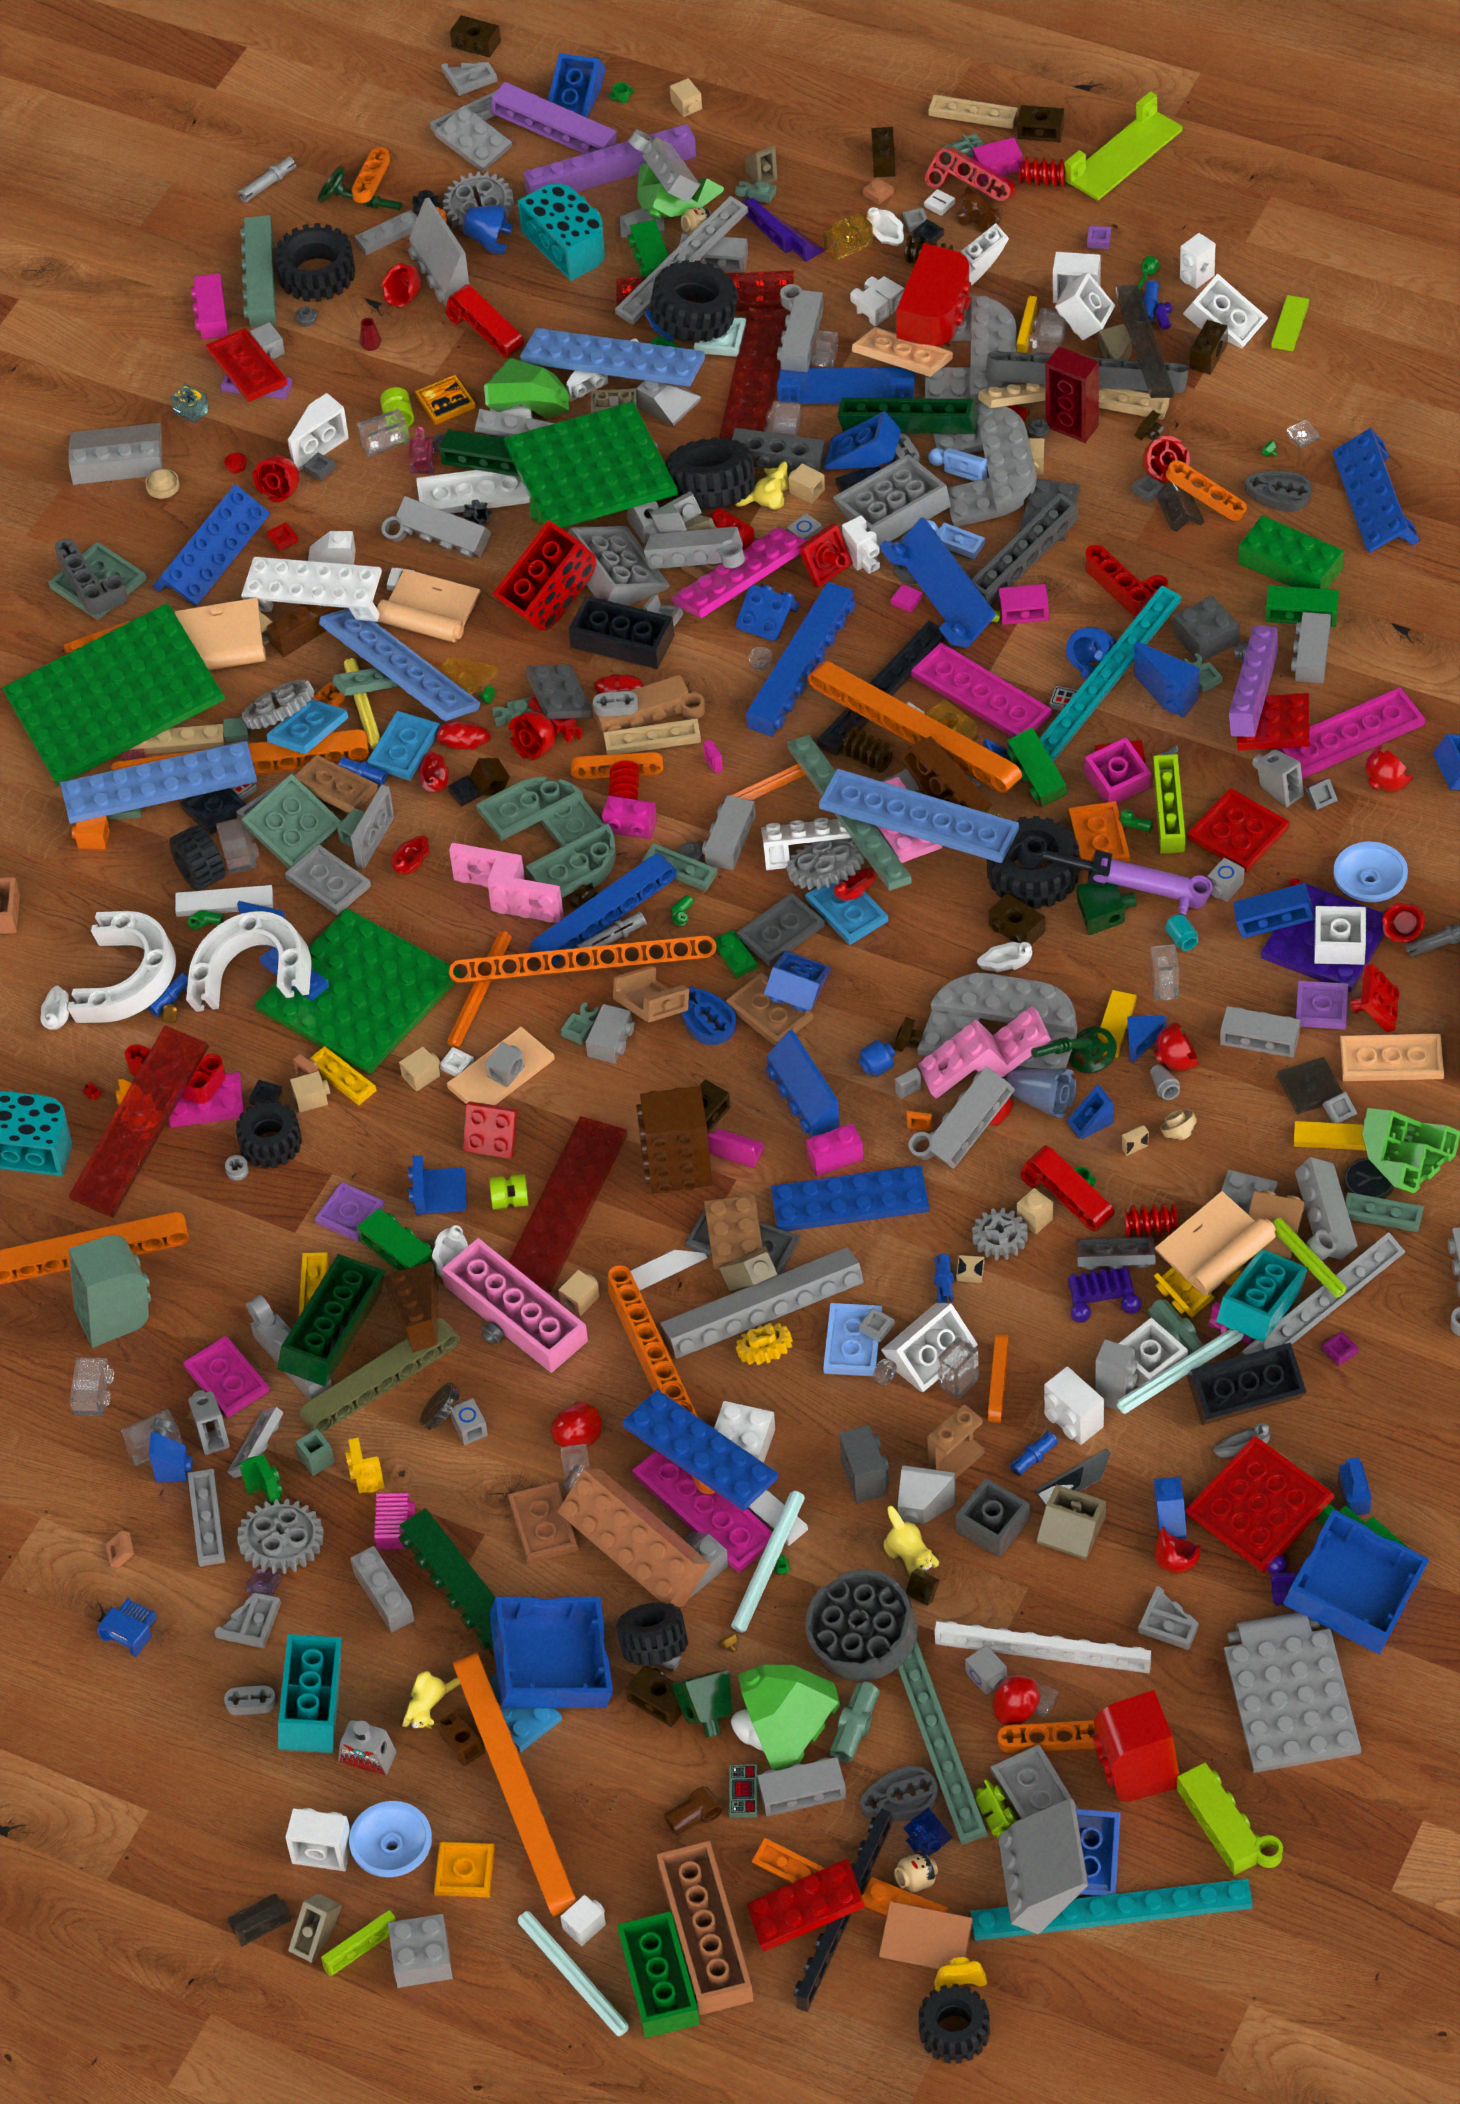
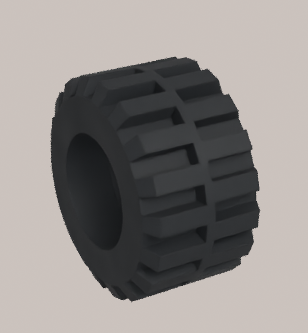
M196 824L170 838V849L174 861L184 879L196 891H200L225 878V866L219 850L210 835L200 825Z
M265 1100L263 1104L257 1102L254 1107H247L246 1113L242 1112L240 1114V1120H237L236 1134L240 1152L244 1155L247 1162L251 1161L253 1166L261 1165V1168L265 1169L268 1166L277 1168L278 1164H287L288 1159L293 1160L296 1157L295 1153H299L302 1138L298 1118H296L294 1110H290V1106L286 1104L282 1106L279 1101L271 1103V1100ZM266 1132H278L271 1137H259Z
M665 1602L642 1604L623 1613L620 1616L621 1618L617 1620L616 1628L622 1656L627 1662L634 1663V1665L650 1666L668 1662L681 1655V1652H684L688 1645L682 1611L679 1607H675L674 1604H666Z
M952 1984V1988H947L946 1985L940 1986L939 1992L935 1989L932 1990L930 1998L925 1997L922 2001L923 2007L920 2006L919 2033L925 2050L928 2053L933 2051V2057L937 2060L943 2057L945 2063H950V2060H956V2064L962 2063L963 2058H966L968 2061L974 2059L973 2054L979 2055L983 2051L982 2046L987 2045L988 2036H990V2019L987 2003L984 1999L980 2000V1994L976 1990L971 1993L970 1987L965 1985L963 1989L959 1988L958 1984ZM950 2016L963 2017L970 2023L965 2029L957 2032H950L939 2026L943 2019Z

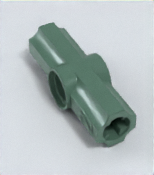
M1159 1299L1148 1309V1315L1187 1348L1188 1355L1204 1346L1197 1337L1196 1330L1191 1321L1187 1318L1182 1319L1167 1299Z
M866 1681L857 1683L848 1707L845 1706L842 1710L838 1723V1732L830 1749V1755L838 1757L840 1762L847 1763L853 1761L862 1737H866L869 1731L872 1712L880 1694L879 1689L872 1683Z

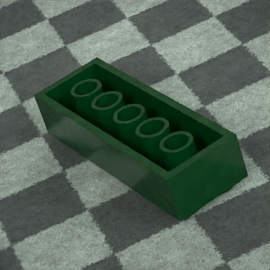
M337 1254L283 1342L277 1369L325 1387L382 1292L385 1270Z

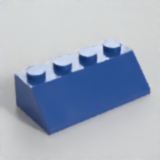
M789 1030L767 1055L765 1071L771 1081L774 1080L777 1084L776 1087L782 1099L786 1098L788 1101V1108L793 1116L797 1115L803 1133H808L812 1138L815 1135H822L840 1127L838 1099L794 1031Z

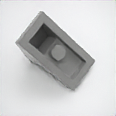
M689 491L650 514L659 533L687 531L684 523L702 512L693 493Z

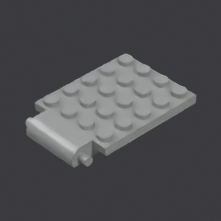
M1299 1612L1236 1623V1631L1227 1633L1228 1643L1239 1642L1240 1644L1224 1647V1656L1253 1773L1361 1754V1746L1331 1629L1312 1632L1311 1629L1319 1628V1623Z

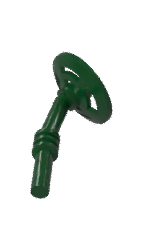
M340 165L328 178L319 193L318 202L326 201L333 194L353 200L352 190L344 188L345 185L341 183L345 173L343 165ZM373 195L370 201L363 203L365 206L372 208L383 207L399 211L402 208L401 202L382 199L378 195Z
M1089 1027L1080 1031L1076 1039H1069L1068 1037L1056 1039L1050 1044L1032 1048L1031 1054L1034 1058L1052 1053L1061 1054L1069 1052L1072 1049L1069 1060L1074 1068L1080 1072L1091 1074L1102 1071L1113 1061L1117 1045L1115 1038L1108 1030L1102 1027ZM1097 1033L1103 1034L1107 1038L1108 1043L1102 1044L1101 1040L1096 1037ZM1079 1052L1086 1059L1085 1065L1076 1060L1074 1056L1076 1053ZM1104 1052H1107L1106 1056L1100 1062L1094 1064V1061L1100 1059L1103 1056Z

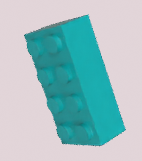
M1265 1249L1260 1250L1223 1296L1216 1322L1226 1326L1228 1329L1248 1335L1252 1339L1265 1342L1301 1294L1308 1268Z

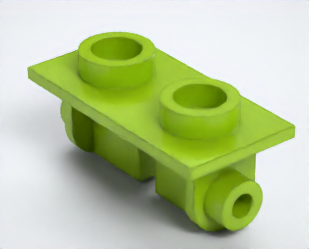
M984 1780L987 1788L977 1789L975 1791V1800L984 1816L993 1811V1814L986 1817L985 1820L993 1836H997L999 1839L1001 1834L1017 1821V1818L1010 1807L1006 1808L1003 1802L1006 1796L999 1785L994 1786L989 1781Z

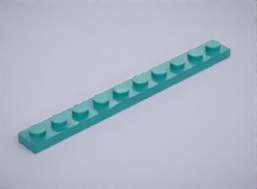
M1161 586L1040 737L1041 743L1053 762L1134 662L1135 642L1138 641L1147 645L1180 604L1182 596Z
M1248 1879L1077 1898L1041 1933L1252 1909ZM1008 1907L971 1911L974 1941L1036 1934L1011 1924Z

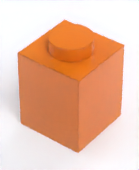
M106 816L73 824L72 838L76 839L78 848H107L110 829Z

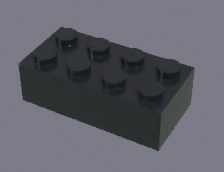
M585 595L568 629L571 648L654 669L659 668L675 636L673 617L587 595Z
M1291 1342L1191 1369L1186 1375L1201 1425L1302 1398L1306 1393Z

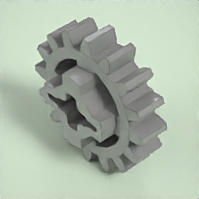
M993 1208L990 1215L983 1212L982 1220H975V1227H972L973 1244L977 1245L978 1252L985 1250L986 1258L993 1254L995 1255V1260H998L1001 1255L1008 1260L1010 1253L1017 1256L1018 1248L1024 1250L1025 1242L1028 1241L1027 1224L1023 1223L1022 1216L1015 1218V1211L1013 1210L1006 1214L1005 1208H1002L1000 1213H996V1210Z

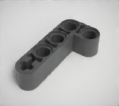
M61 539L55 544L59 566L88 613L100 614L125 603L127 592L124 579L121 576L110 575L97 580L73 540Z

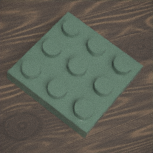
M99 542L93 544L82 554L97 580L110 575L121 576L124 579L127 596L147 580L146 573ZM63 571L48 582L50 589L88 613ZM107 610L100 614H88L94 617L95 619L100 620L110 610Z
M290 774L243 817L240 823L290 869L317 845H322L338 830L337 826L342 821L294 775Z

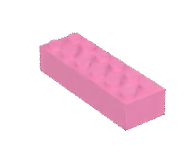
M479 1238L441 1269L444 1286L486 1321H490L498 1327L508 1339L550 1373L555 1371L588 1342L586 1324Z

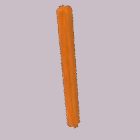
M507 931L498 933L487 957L504 956L512 939V936ZM484 963L479 974L488 976L491 974V966ZM491 981L474 983L447 1039V1044L451 1048H459Z

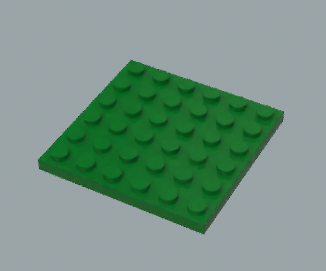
M634 401L504 438V445L543 526L550 520L558 527L563 528L678 495L677 487Z
M346 908L309 947L311 969L328 980L329 987L313 1001H310L293 987L291 991L295 992L294 997L286 998L277 987L276 981L255 1003L256 1011L322 1048L326 1046L341 1059L371 1075L450 990L455 982L449 977L451 965ZM454 967V976L461 978V971Z

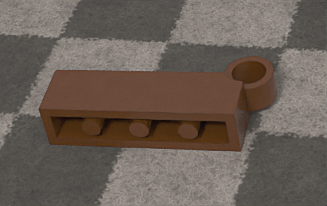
M301 604L267 625L270 645L285 657L327 631L319 625L321 616L346 608Z

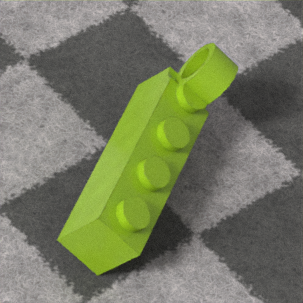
M1178 754L1153 756V778L1160 854L1185 852V828Z
M1206 1762L1177 1776L1178 1793L1233 1876L1257 1863L1265 1868H1273L1280 1864L1283 1857L1282 1842L1275 1836L1266 1835L1260 1837L1258 1834H1253L1248 1818L1243 1812L1239 1813L1235 1807L1236 1803L1232 1794L1229 1791L1225 1792L1221 1786V1779L1215 1770L1211 1771ZM1265 1847H1272L1277 1851V1854L1265 1856L1260 1850Z

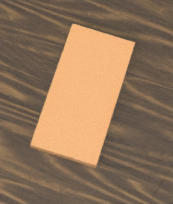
M874 327L852 344V352L929 377L934 375L953 358L952 351L932 345H921L896 339V333Z
M520 1027L447 1083V1087L465 1104L472 1101L496 1105L554 1061V1054L523 1027ZM501 1042L510 1046H516L523 1052L525 1067L508 1087L488 1078L485 1066L486 1060Z
M1441 1034L1340 1036L1343 1081L1444 1079Z

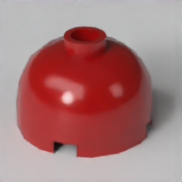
M1162 436L1153 440L1145 448L1143 467L1146 473L1159 482H1171L1166 477V471L1170 463L1177 460L1189 466L1190 454L1188 449H1185L1180 439L1173 436Z
M269 456L259 462L253 471V482L257 491L260 494L264 493L266 496H269L268 500L285 501L298 488L299 471L296 465L285 456Z
M525 712L513 718L509 724V731L512 730L513 735L510 738V742L522 758L527 759L530 757L532 760H536L549 752L553 747L555 730L551 721L545 715L539 712Z
M1379 745L1369 755L1365 764V770L1369 777L1367 783L1376 791L1379 789L1389 793L1400 791L1413 780V776L1410 774L1407 777L1404 773L1407 769L1405 765L1389 750L1382 752L1383 746Z
M1179 1021L1166 1026L1160 1031L1156 1039L1158 1050L1154 1051L1159 1064L1165 1063L1170 1070L1175 1072H1183L1200 1065L1196 1060L1197 1055L1186 1033L1182 1034L1180 1030L1182 1026Z

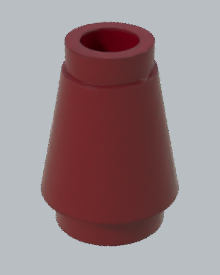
M364 318L361 321L359 343L367 351L376 350L381 343L380 334L372 318Z

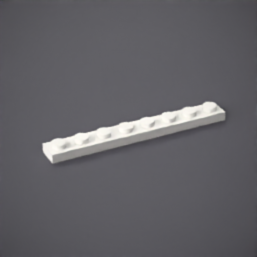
M936 1621L935 1644L974 1650H980L987 1645L996 1653L1150 1673L1151 1650H1145L1142 1647L1129 1648L1118 1646L1114 1643L1100 1644L1092 1643L1085 1639L1070 1640L1064 1639L1061 1636H1041L1033 1632L1019 1633L1011 1632L1004 1628L989 1629L980 1625L967 1626L952 1621Z

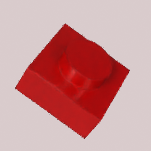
M286 522L266 532L267 538L279 552L299 542L298 535Z

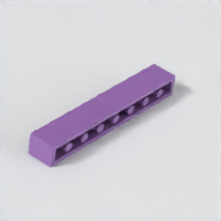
M688 124L648 135L652 139L656 136L670 143L683 161L696 157L695 137ZM627 141L523 172L525 191L529 195L546 185L557 183L567 185L576 192L630 177L639 174L640 164L646 163L642 157L644 153L634 148Z

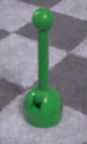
M1144 257L1141 263L1143 276L1134 294L1130 296L1131 302L1135 303L1138 301V294L1147 276L1154 275L1158 271L1160 262L1155 257Z

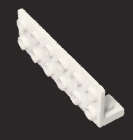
M254 557L241 597L243 600L258 598L260 612H272L274 606L272 601L345 607L350 609L356 620L377 622L380 613L374 605L373 599L382 570L380 567Z
M817 818L814 822L804 823L802 820H796L786 825H780L779 823L767 824L766 827H761L766 870L782 869L788 866L787 861L790 860L788 845L851 837L838 819Z

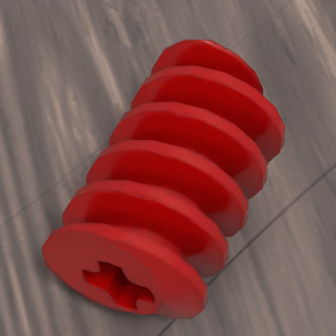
M1025 157L1024 162L1020 166L1019 183L1022 184L1024 179H1026L1027 184L1031 185L1034 179L1035 184L1040 185L1043 179L1045 186H1048L1052 180L1054 187H1057L1059 181L1062 187H1064L1065 165L1063 159L1056 165L1054 159L1051 160L1050 164H1047L1046 158H1043L1041 164H1038L1037 157H1034L1032 163L1029 162L1028 157Z
M623 760L611 766L608 796L638 800L640 766L637 763Z
M1172 1203L1170 1211H1168L1166 1204L1161 1205L1160 1211L1157 1210L1155 1204H1152L1149 1212L1144 1204L1141 1205L1139 1212H1137L1135 1205H1131L1129 1212L1124 1207L1127 1237H1131L1133 1230H1135L1138 1237H1141L1143 1230L1150 1237L1153 1229L1156 1230L1158 1236L1162 1235L1163 1229H1166L1168 1236L1172 1234L1173 1229H1177V1209L1175 1203Z

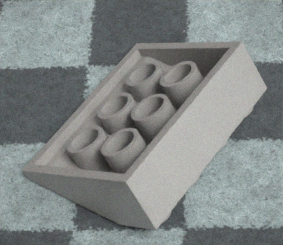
M428 197L423 202L410 235L411 248H408V252L412 261L416 260L420 273L425 274L429 287L435 289L438 301L443 302L446 306L450 295L463 285H469L466 254Z
M161 423L71 432L69 469L73 485L147 477L153 471L163 469Z
M909 454L833 497L834 502L849 521L862 515L866 520L867 532L872 531L877 534V545L879 547L884 541H892L908 532L920 518L928 520L951 507L947 486Z
M627 526L570 528L568 533L583 543L595 555V570L586 585L596 598L629 606L669 589L670 584L659 569L649 568L643 547Z
M1067 1799L1014 1822L999 1838L1011 1924L1038 1935L1088 1886L1075 1803L1072 1799Z

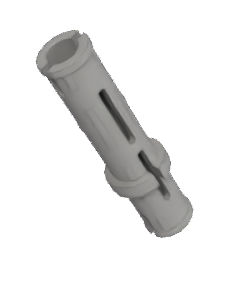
M287 156L286 159L276 166H270L266 173L238 191V195L243 194L240 196L241 200L247 203L274 182H280L284 175L296 168V164H293L295 161L290 156Z
M639 911L623 921L617 920L615 925L577 944L576 948L605 946L620 938L625 939L629 937V933L647 925L646 920ZM628 924H630L629 927H627V928L623 929L622 931H620V932L614 934L615 931H617V930H619V929H621V928L627 926ZM608 936L607 939H605V940L599 942L598 944H596V945H594V946L592 945L593 943H595V942L601 940L602 938ZM579 953L582 959L586 958V954Z

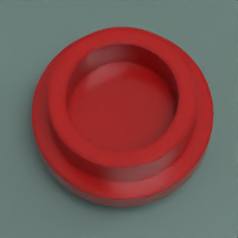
M231 453L225 458L224 464L229 472L238 474L245 470L247 459L242 453Z

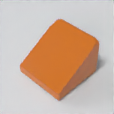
M907 1111V1129L932 1132L935 1120L933 1114Z

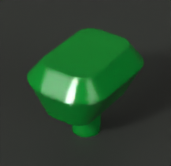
M1269 441L1261 450V455L1268 457L1272 454L1276 457L1278 453L1274 451L1277 447L1275 442Z
M488 685L482 693H478V697H481L483 702L490 704L496 692L491 685Z
M779 1555L774 1567L775 1573L786 1574L790 1571L789 1561L786 1556Z

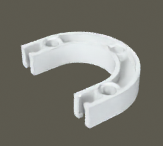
M133 911L96 912L95 918L100 927L92 925L91 932L99 946H138L145 950L144 958L136 972L117 985L106 988L73 989L72 996L77 1004L69 1002L67 1009L76 1023H100L122 1020L146 1009L162 995L174 975L176 954L163 927L155 919L146 914Z
M255 911L234 916L214 928L198 946L189 968L186 1000L196 1012L204 1011V1005H201L202 1000H205L212 1009H219L221 980L226 966L238 953L256 945H270L278 949L277 987L286 998L294 997L295 992L291 991L292 986H295L302 995H308L310 989L311 956L306 942L286 919L277 914Z

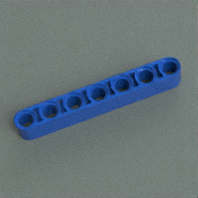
M654 854L535 938L530 944V952L575 949L577 944L600 933L669 884L675 878L677 870L661 854ZM558 955L552 957V966L562 960L563 957Z

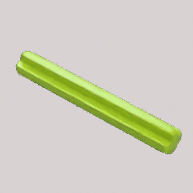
M1277 1218L1272 1222L1276 1228L1275 1235L1336 1298L1342 1296L1346 1292V1285L1281 1218Z

